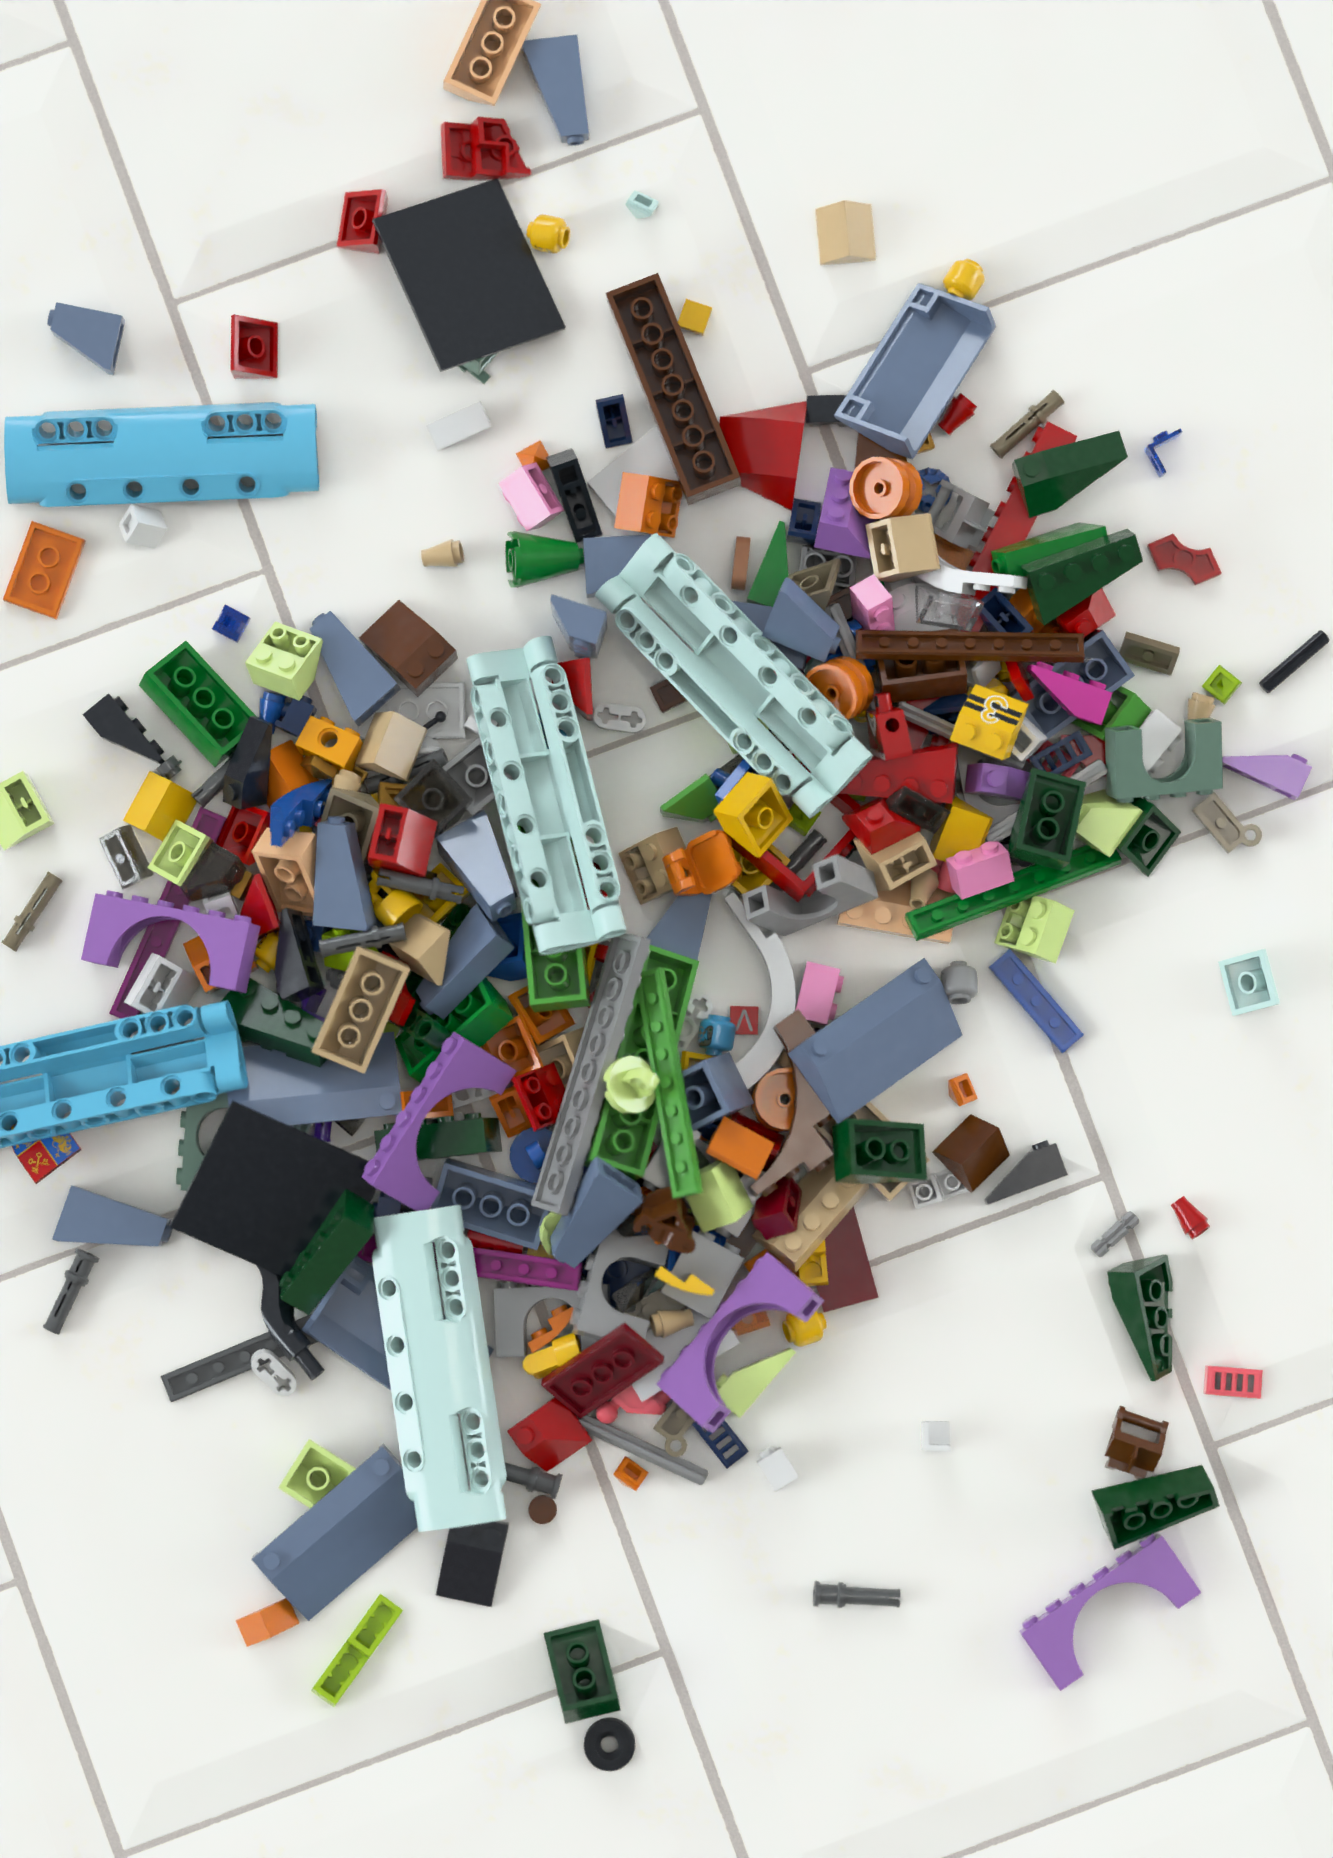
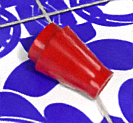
M960 393L956 398H952L941 421L937 425L947 434L951 435L953 431L975 415L973 412L977 406Z
M1185 1196L1171 1204L1185 1236L1189 1235L1193 1240L1210 1228L1207 1222L1208 1218L1193 1206Z

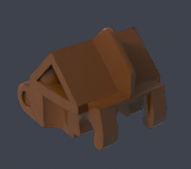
M671 1186L648 1193L647 1196L642 1195L643 1202L634 1210V1215L637 1217L634 1222V1231L640 1232L643 1225L649 1224L652 1226L649 1230V1237L652 1238V1241L665 1245L669 1250L685 1254L692 1253L696 1248V1242L693 1238L695 1217L687 1213L688 1206L684 1198L673 1199Z
M1120 1405L1111 1427L1113 1430L1104 1456L1109 1457L1105 1463V1468L1110 1470L1117 1469L1135 1475L1134 1478L1143 1479L1146 1478L1148 1471L1154 1472L1162 1456L1169 1422L1164 1420L1162 1423L1127 1411L1125 1410L1126 1407ZM1122 1421L1158 1433L1155 1442L1122 1432Z

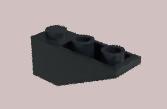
M108 693L82 714L104 740L160 765L165 762L161 757L164 750L155 739L151 742L147 740L143 735L147 731L137 718L133 720L129 718L125 713L129 708L119 696L114 699Z

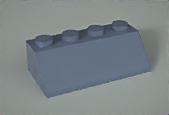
M552 594L550 598L552 616L569 649L574 651V656L579 659H591V657L598 659L608 628L607 611Z
M1095 630L1084 639V663L1051 662L1049 664L1054 666L1052 671L1062 675L1065 670L1079 675L1078 681L1089 684L1090 680L1106 685L1105 690L1109 692H1114L1135 676L1103 630ZM1031 677L1028 680L1034 698L1025 702L1029 704L1025 716L1049 739L1077 718L1070 716ZM1016 689L1010 692V697L1023 701Z
M449 1157L444 1162L436 1188L439 1194L430 1208L461 1205L464 1228L534 1250H538L541 1241L539 1234L542 1221L550 1213L548 1210L531 1205L536 1184Z

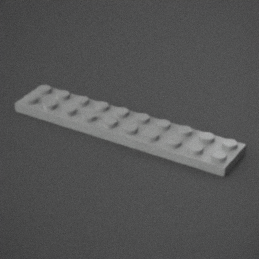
M624 933L612 938L531 1202L532 1206L568 1217L569 1210L574 1204L575 1190L583 1174L582 1167L586 1154L590 1151L591 1137L595 1126L598 1124L599 1111L605 1098V1092H607V1081H603L604 1074L608 1067L616 1060L619 1045L624 1039V1028L627 1018L633 1009V998L641 982L644 962L649 956L650 939Z

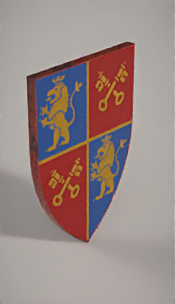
M17 1123L12 1125L10 1130H13ZM71 1133L12 1146L18 1160L35 1184L39 1183L82 1150Z

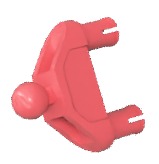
M630 1385L612 1397L610 1402L606 1401L596 1408L595 1414L598 1421L603 1424L614 1422L620 1407L627 1413L662 1415L666 1411V1404L671 1398L661 1390L641 1402L634 1388Z

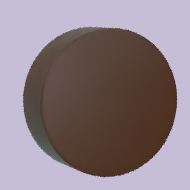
M539 1495L532 1499L529 1504V1516L538 1524H547L555 1518L557 1505L551 1497Z

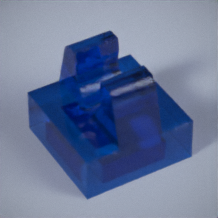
M225 604L212 630L238 643L251 618Z

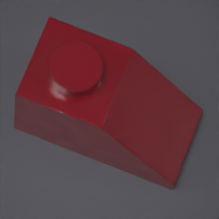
M783 1176L775 1182L778 1186L777 1189L766 1197L761 1195L756 1200L754 1214H752V1223L766 1240L797 1231L802 1190L793 1177L787 1180Z

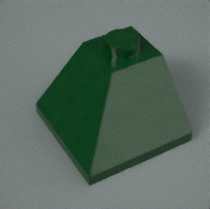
M1136 797L1130 804L1140 808L1143 813L1117 849L1144 875L1149 877L1181 831L1154 804L1141 797Z

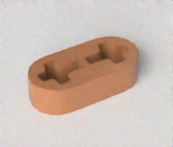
M737 536L731 589L745 590L750 537Z

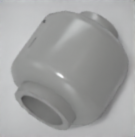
M953 961L950 963V966L941 971V982L951 1004H967L971 1001V998L977 995V971L975 968L968 966L967 962Z

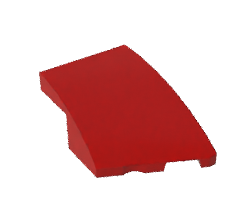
M478 116L471 124L443 122L441 124L443 179L493 180L498 178L501 180L523 178L531 175V169L526 167L520 156V148L516 140L512 138L505 119Z

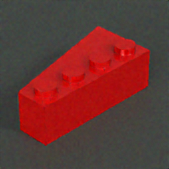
M953 742L946 745L914 749L911 756L888 761L873 756L839 794L952 804L955 798L959 743Z

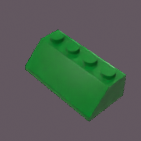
M184 641L146 671L139 683L141 689L214 767H217L232 752H235L249 717L256 716L187 641Z
M486 977L444 1019L435 1013L432 1015L426 1013L448 1029L451 1035L453 1032H456L479 1047L486 1044L489 1039L513 1019L506 1000ZM403 1031L395 1038V1043L409 1076L421 1083L426 1076L427 1068L437 1059L440 1052L431 1050Z

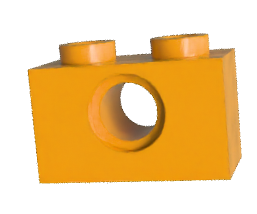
M310 715L295 743L299 753L304 756L317 755L336 767L339 772L341 769L352 772L363 744L360 734L348 727H345L344 730L335 726L336 724L326 717L321 716L318 719ZM337 739V743L333 747H325L329 740Z

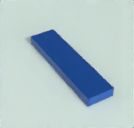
M1011 949L988 967L1061 1053H1064L1084 1035Z

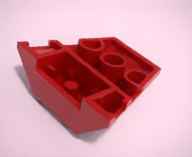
M807 401L720 416L719 425L740 475V486L792 512Z

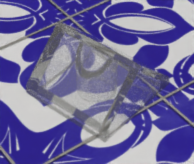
M916 585V623L964 631L972 630L983 609L984 602L973 595Z

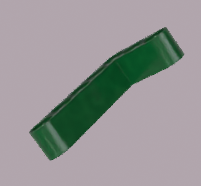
M461 903L455 906L441 925L450 930L449 941L472 909L467 904ZM410 970L406 978V986L409 994L416 1001L404 1026L394 1024L431 1050L441 1052L442 1045L447 1038L451 1037V1032L426 1014L427 1012L420 1006L421 999L416 989L424 978Z

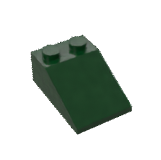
M1031 768L1011 832L1008 846L1009 857L1060 871L1067 866L1071 860L1086 782Z
M848 1118L832 1126L835 1182L870 1184L927 1180L924 1124Z
M599 1619L543 1633L565 1724L620 1711L619 1698Z

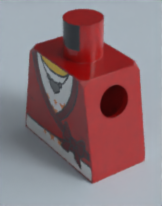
M890 692L874 694L875 710L866 712L871 754L885 761L913 755L903 709L892 706Z

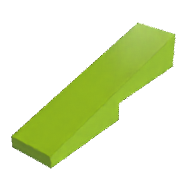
M380 1594L311 1691L335 1707L403 1610Z

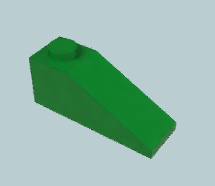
M779 521L748 594L746 601L748 603L773 607L785 578L789 576L785 522Z

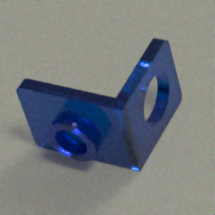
M1181 428L1170 434L1167 430L1159 433L1152 438L1154 442L1145 449L1159 478L1166 474V470L1155 449L1178 438L1182 434Z

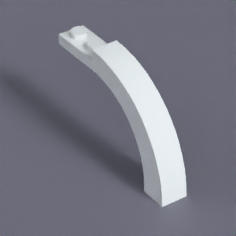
M939 555V570L917 575L923 581L937 588L975 596L976 590L990 591V586H998V592L1015 594L1016 588L1027 589L1028 580L1026 577L965 571L949 564Z
M733 892L724 898V901L760 952L767 967L771 985V1005L765 1028L753 1048L735 1063L747 1089H749L769 1071L784 1048L773 1027L795 1012L796 992L791 963L778 935L775 932L766 938L763 935L767 932L766 928L747 921L743 896L741 894L737 897Z

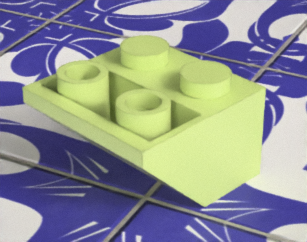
M275 622L245 662L253 684L300 701L315 680L323 643L322 638Z
M24 771L0 783V844L5 851L54 824L28 774Z
M1038 896L1008 906L994 943L1030 957L1056 964L1075 910L1054 900Z

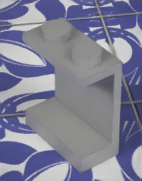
M700 1229L698 1233L693 1231V1238L696 1242L695 1250L689 1254L681 1253L671 1273L683 1282L692 1273L714 1289V1293L712 1295L695 1294L673 1287L664 1282L660 1292L711 1319L744 1258L739 1256L740 1249L727 1242L722 1247L713 1242L716 1236L708 1232L703 1233Z

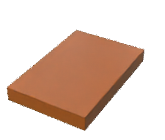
M31 521L3 601L57 620L85 545V539Z

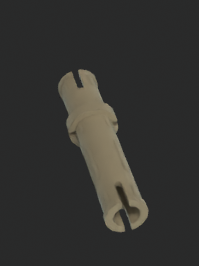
M1052 390L1036 406H1030L1028 408L1029 412L990 445L991 449L1002 459L1040 424L1044 425L1047 422L1046 418L1065 403L1062 397L1055 390Z
M49 871L21 914L15 916L13 919L15 923L1 942L17 952L29 931L33 932L35 929L33 925L59 885L63 882V880ZM45 892L44 896L42 897V899L40 900V902L38 903V905L36 906V908L33 909V908L35 907V905L37 904V902L39 901V899L41 898V896L43 895V893Z

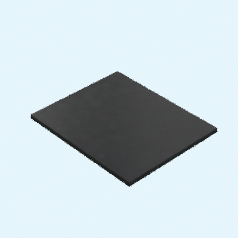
M498 178L372 220L440 372L565 330V324Z
M232 1100L169 1227L283 1277L287 1271H291L298 1256L305 1250L346 1188L370 1203L377 1188L362 1178L365 1166L369 1162L368 1160Z

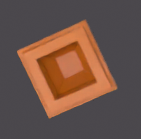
M541 440L516 453L522 466L537 463L541 471L549 468L546 459L549 454Z
M967 1073L948 1080L949 1097L958 1106L978 1099Z
M625 1456L613 1475L622 1485L637 1491L649 1472Z

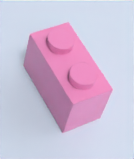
M537 463L520 467L498 483L503 491L504 498L511 504L517 514L518 522L526 531L541 528L565 511Z
M874 574L850 587L852 618L860 623L862 626L860 630H895L892 596Z
M999 841L986 842L979 848L960 851L955 856L946 859L951 887L961 899L1014 881L1009 852Z
M807 961L795 1011L797 1009L800 1010L807 1021L825 1026L828 1024V1020L834 1021L838 1005L833 1003L835 992H841L844 980L843 976H839L840 969Z

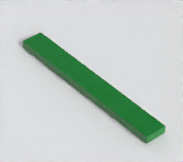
M1085 845L1072 850L1070 863L1061 871L1034 864L1013 872L1014 881L965 899H961L955 894L907 912L904 918L915 940L919 941L1119 865L1122 859L1117 849L1109 857L1089 845Z

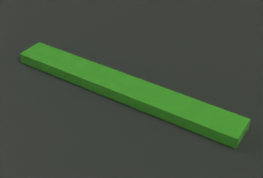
M658 967L641 972V982L637 988L650 1068L659 1078V1084L654 1091L673 1199H679L703 1193L665 971L664 968Z

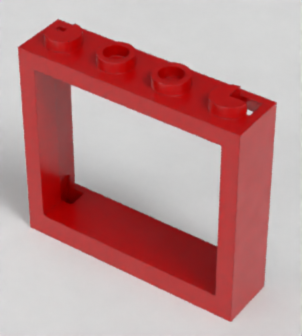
M799 762L809 773H811V771L802 762ZM838 794L829 802L843 814L861 806L848 794ZM849 829L823 860L834 855L845 858L854 848L851 845V842L857 838L854 833ZM731 837L733 849L798 903L805 895L810 897L817 890L814 870L803 881L767 850L760 858L755 857Z

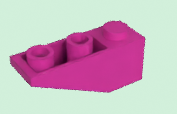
M1037 662L1036 665H1027L1026 670L1070 716L1095 725H1102L1112 696V692L1105 690V684L1090 680L1089 684L1078 681L1079 675L1065 670L1062 675L1052 671L1054 666L1043 662Z

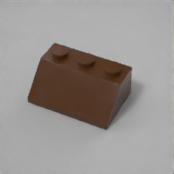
M951 628V629H943V630H936V631H959V630H958V628ZM876 659L880 693L890 692L892 703L967 693L965 661Z

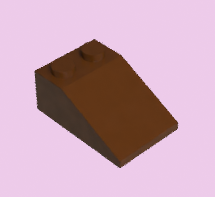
M400 600L395 602L359 637V640L417 697L458 659L456 649Z

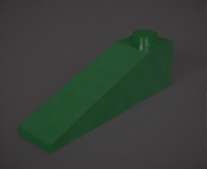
M1115 431L1015 459L1011 466L1029 519L1057 510L1094 481L1127 459L1128 455L1120 431Z
M1158 1255L1126 1262L1107 1272L1112 1300L1151 1381H1157L1172 1372V1337L1168 1334V1318H1172V1309H1168V1291L1173 1292V1281L1168 1255Z

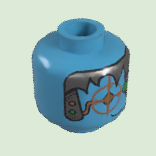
M709 1014L708 1019H703L700 1022L697 1044L699 1047L706 1049V1055L718 1056L723 1052H729L733 1049L736 1026L730 1022L731 1018Z

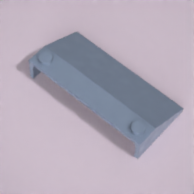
M918 283L839 406L834 417L888 451L913 460L996 328L989 307Z
M923 958L789 1052L788 1055L839 1124L960 1038L962 1032L941 980L926 959Z
M394 1032L382 1033L365 1074L329 1059L320 1068L287 1057L284 1052L274 1049L272 1051L263 1049L261 1045L243 1047L247 1069L248 1087L227 1092L228 1106H230L233 1100L290 1126L396 1115L397 1117L402 1111Z
M356 1255L322 1298L301 1330L391 1390L373 1266ZM487 1344L490 1357L494 1349Z
M383 1443L372 1456L259 1553L257 1552L253 1555L251 1560L308 1621L418 1527L414 1501L410 1500L406 1493L402 1464Z

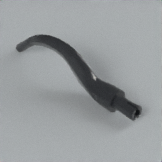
M257 1266L262 1276L263 1284L261 1298L263 1321L271 1337L289 1362L295 1359L312 1381L320 1376L325 1369L308 1349L312 1344L296 1324L294 1307L280 1299L281 1287L279 1283L282 1276Z

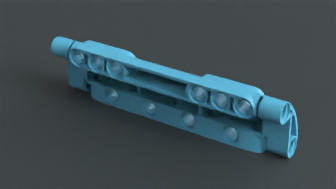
M276 402L192 405L49 411L35 416L5 417L4 456L8 504L39 503L43 507L276 498L287 496L290 492L319 491L316 404L282 405ZM270 413H276L281 417V421L271 423L266 416ZM247 414L251 416L253 422L243 424L239 421L238 417ZM215 415L221 416L225 423L218 426L213 424L210 418ZM106 420L110 422L112 428L110 430H103L98 426V422ZM74 421L80 422L84 429L82 431H74L70 427V423ZM46 422L51 423L56 431L46 432L42 428V424ZM283 434V436L237 437V438H214V439H208V438H207V437H220V436H243V435ZM114 441L113 443L38 446V444ZM243 477H251L255 484L253 486H245L242 484L241 479ZM194 479L199 486L191 489L185 485L184 481ZM138 482L141 484L142 489L140 491H133L129 488L128 483ZM81 484L85 487L86 492L76 493L72 489V485Z
M225 1000L194 1008L190 1005H180L0 1046V1062L3 1061L0 1065V1083L42 1073L40 1076L0 1084V1148L203 1104L215 1100L218 1094L247 1088L248 1077L243 1047L229 1001ZM192 1018H193V1020H192V1022H191L190 1024L185 1025V1023H186L189 1019H192ZM162 1025H165L161 1031L157 1032ZM135 1031H138L134 1037L130 1038ZM204 1037V1039H201V1040H196V1041H192V1042H187V1043H183V1044H179V1045H174V1046L165 1047V1048H161V1049H156V1050H152V1051H147V1052H143V1053H138V1054H134V1055L132 1054V1053H134V1052H139V1051H143V1050H148V1049H152V1048H156V1047H161V1046H165V1045H170V1044H174V1043H179V1042H183V1041H188V1040H192V1039H197V1038ZM30 1055L26 1061L22 1062L26 1056ZM180 1087L178 1092L172 1094L175 1088ZM125 1099L121 1106H117L121 1100ZM71 1111L70 1115L63 1119L65 1114ZM17 1123L16 1127L10 1130L11 1126Z

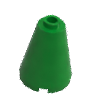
M517 531L507 533L511 541L505 542L506 572H512L513 580H508L511 588H518L579 570V565L584 564L583 548H579L576 542Z

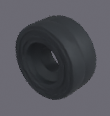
M612 1717L602 1718L594 1722L587 1730L584 1738V1752L588 1761L594 1767L603 1771H616L626 1766L635 1752V1737L631 1728L624 1721ZM612 1736L617 1740L618 1747L614 1752H606L602 1749L601 1742L605 1737Z

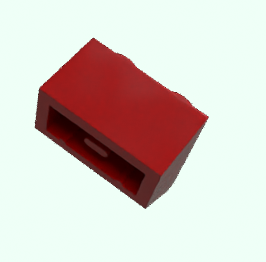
M380 803L368 855L369 866L383 867L388 870L425 877L437 821L408 808Z
M554 1062L540 1069L512 1078L534 1132L555 1125L565 1093V1087Z

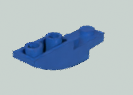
M331 779L316 781L294 789L271 805V845L282 847L289 838L293 837L294 832L299 827H302V825L312 827L319 818H322L329 791L332 788Z

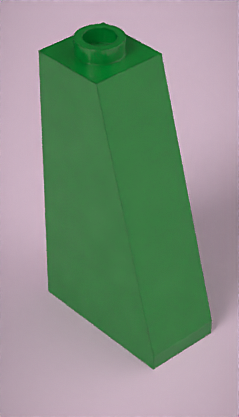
M1075 523L991 551L993 559L991 562L992 570L995 574L1024 577L1021 565L1107 536L1106 526Z

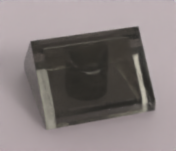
M435 759L393 798L401 807L411 809L437 821L434 839L459 822L473 801L466 791Z

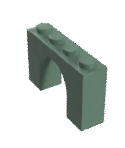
M1213 718L1184 720V758L1178 769L1164 778H1152L1144 767L1142 729L1132 725L1105 728V757L1108 770L1106 774V794L1117 799L1118 803H1130L1136 797H1143L1145 800H1158L1160 795L1170 794V797L1180 798L1186 797L1187 792L1209 795L1213 794L1215 789H1223L1222 722Z
M227 1093L218 1094L217 1098L211 1102L186 1107V1111H181L180 1128H185L184 1139H179L178 1156H183L182 1168H177L176 1184L181 1185V1191L188 1190L205 1156L199 1144L201 1124L212 1112L229 1108Z

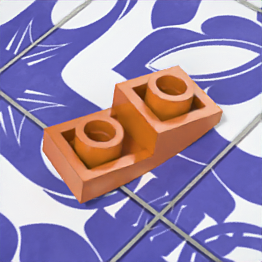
M566 1304L550 1311L553 1317L549 1318L548 1322L552 1330L547 1331L546 1327L530 1334L532 1340L527 1342L532 1353L548 1344L566 1327L570 1321L573 1307L567 1308Z

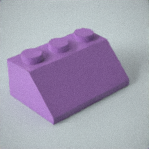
M830 467L814 547L870 559L865 525L877 522V519H869L861 515L853 506L849 495L850 479L853 472Z

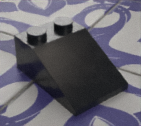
M499 1520L449 1528L436 1595L492 1607L510 1523Z

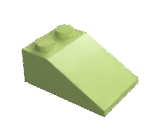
M789 1347L732 1371L728 1376L723 1373L717 1379L716 1387L725 1405L740 1418L796 1352Z

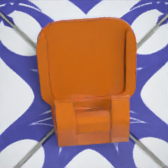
M719 829L709 831L688 843L687 849L680 848L662 858L675 896H697L702 893L705 895L714 894L735 883L742 872L741 865L736 861L732 850L731 837Z

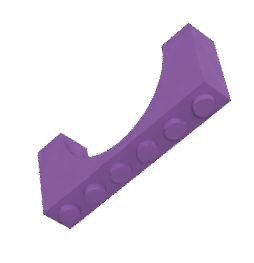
M110 890L106 891V895L95 893L81 960L118 968L126 947L140 931L160 921L181 920L198 933L206 946L211 969L209 985L246 993L260 926L251 923L252 918L235 915L234 920L225 918L226 913L209 910L208 915L199 913L200 908L183 905L181 910L174 908V903L158 900L157 905L149 904V898L132 895L131 900L123 899V893Z
M453 1032L451 1037L447 1038L443 1043L442 1051L437 1059L427 1068L426 1076L421 1084L413 1090L411 1100L405 1109L396 1117L395 1125L390 1133L382 1139L378 1152L366 1164L362 1178L375 1188L415 1211L429 1210L439 1191L429 1184L423 1176L416 1156L417 1136L425 1116L441 1099L459 1090L483 1088L502 1095L516 1070L458 1033Z
M767 1252L755 1262L753 1270L748 1276L738 1282L732 1295L718 1306L716 1314L711 1320L701 1326L695 1339L681 1350L679 1358L674 1364L664 1370L661 1379L656 1385L701 1427L714 1433L731 1412L719 1395L714 1375L717 1351L728 1331L743 1318L766 1310L788 1312L806 1323L824 1300L783 1263Z
M1152 1534L1143 1538L1139 1542L1141 1547L1132 1553L1130 1550L1123 1552L1115 1559L1118 1563L1108 1569L1106 1566L1100 1568L1092 1574L1094 1579L1088 1584L1084 1585L1083 1582L1077 1584L1068 1591L1070 1596L1062 1602L1059 1598L1045 1607L1047 1612L1037 1618L1036 1615H1033L1021 1624L1023 1629L1019 1631L1060 1691L1084 1675L1074 1653L1073 1633L1081 1609L1097 1592L1119 1583H1139L1160 1591L1177 1609L1202 1593L1161 1534L1156 1536Z

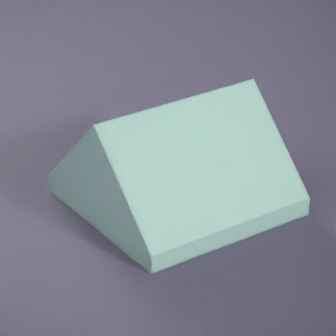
M1266 948L1218 961L1232 1016L1280 1004Z

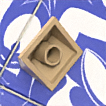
M843 200L815 209L820 265L876 261L871 204Z
M395 711L375 713L355 765L408 781L427 729Z
M414 914L404 924L407 940L388 944L401 960L408 963L411 971L437 986L442 985L450 930L421 914Z

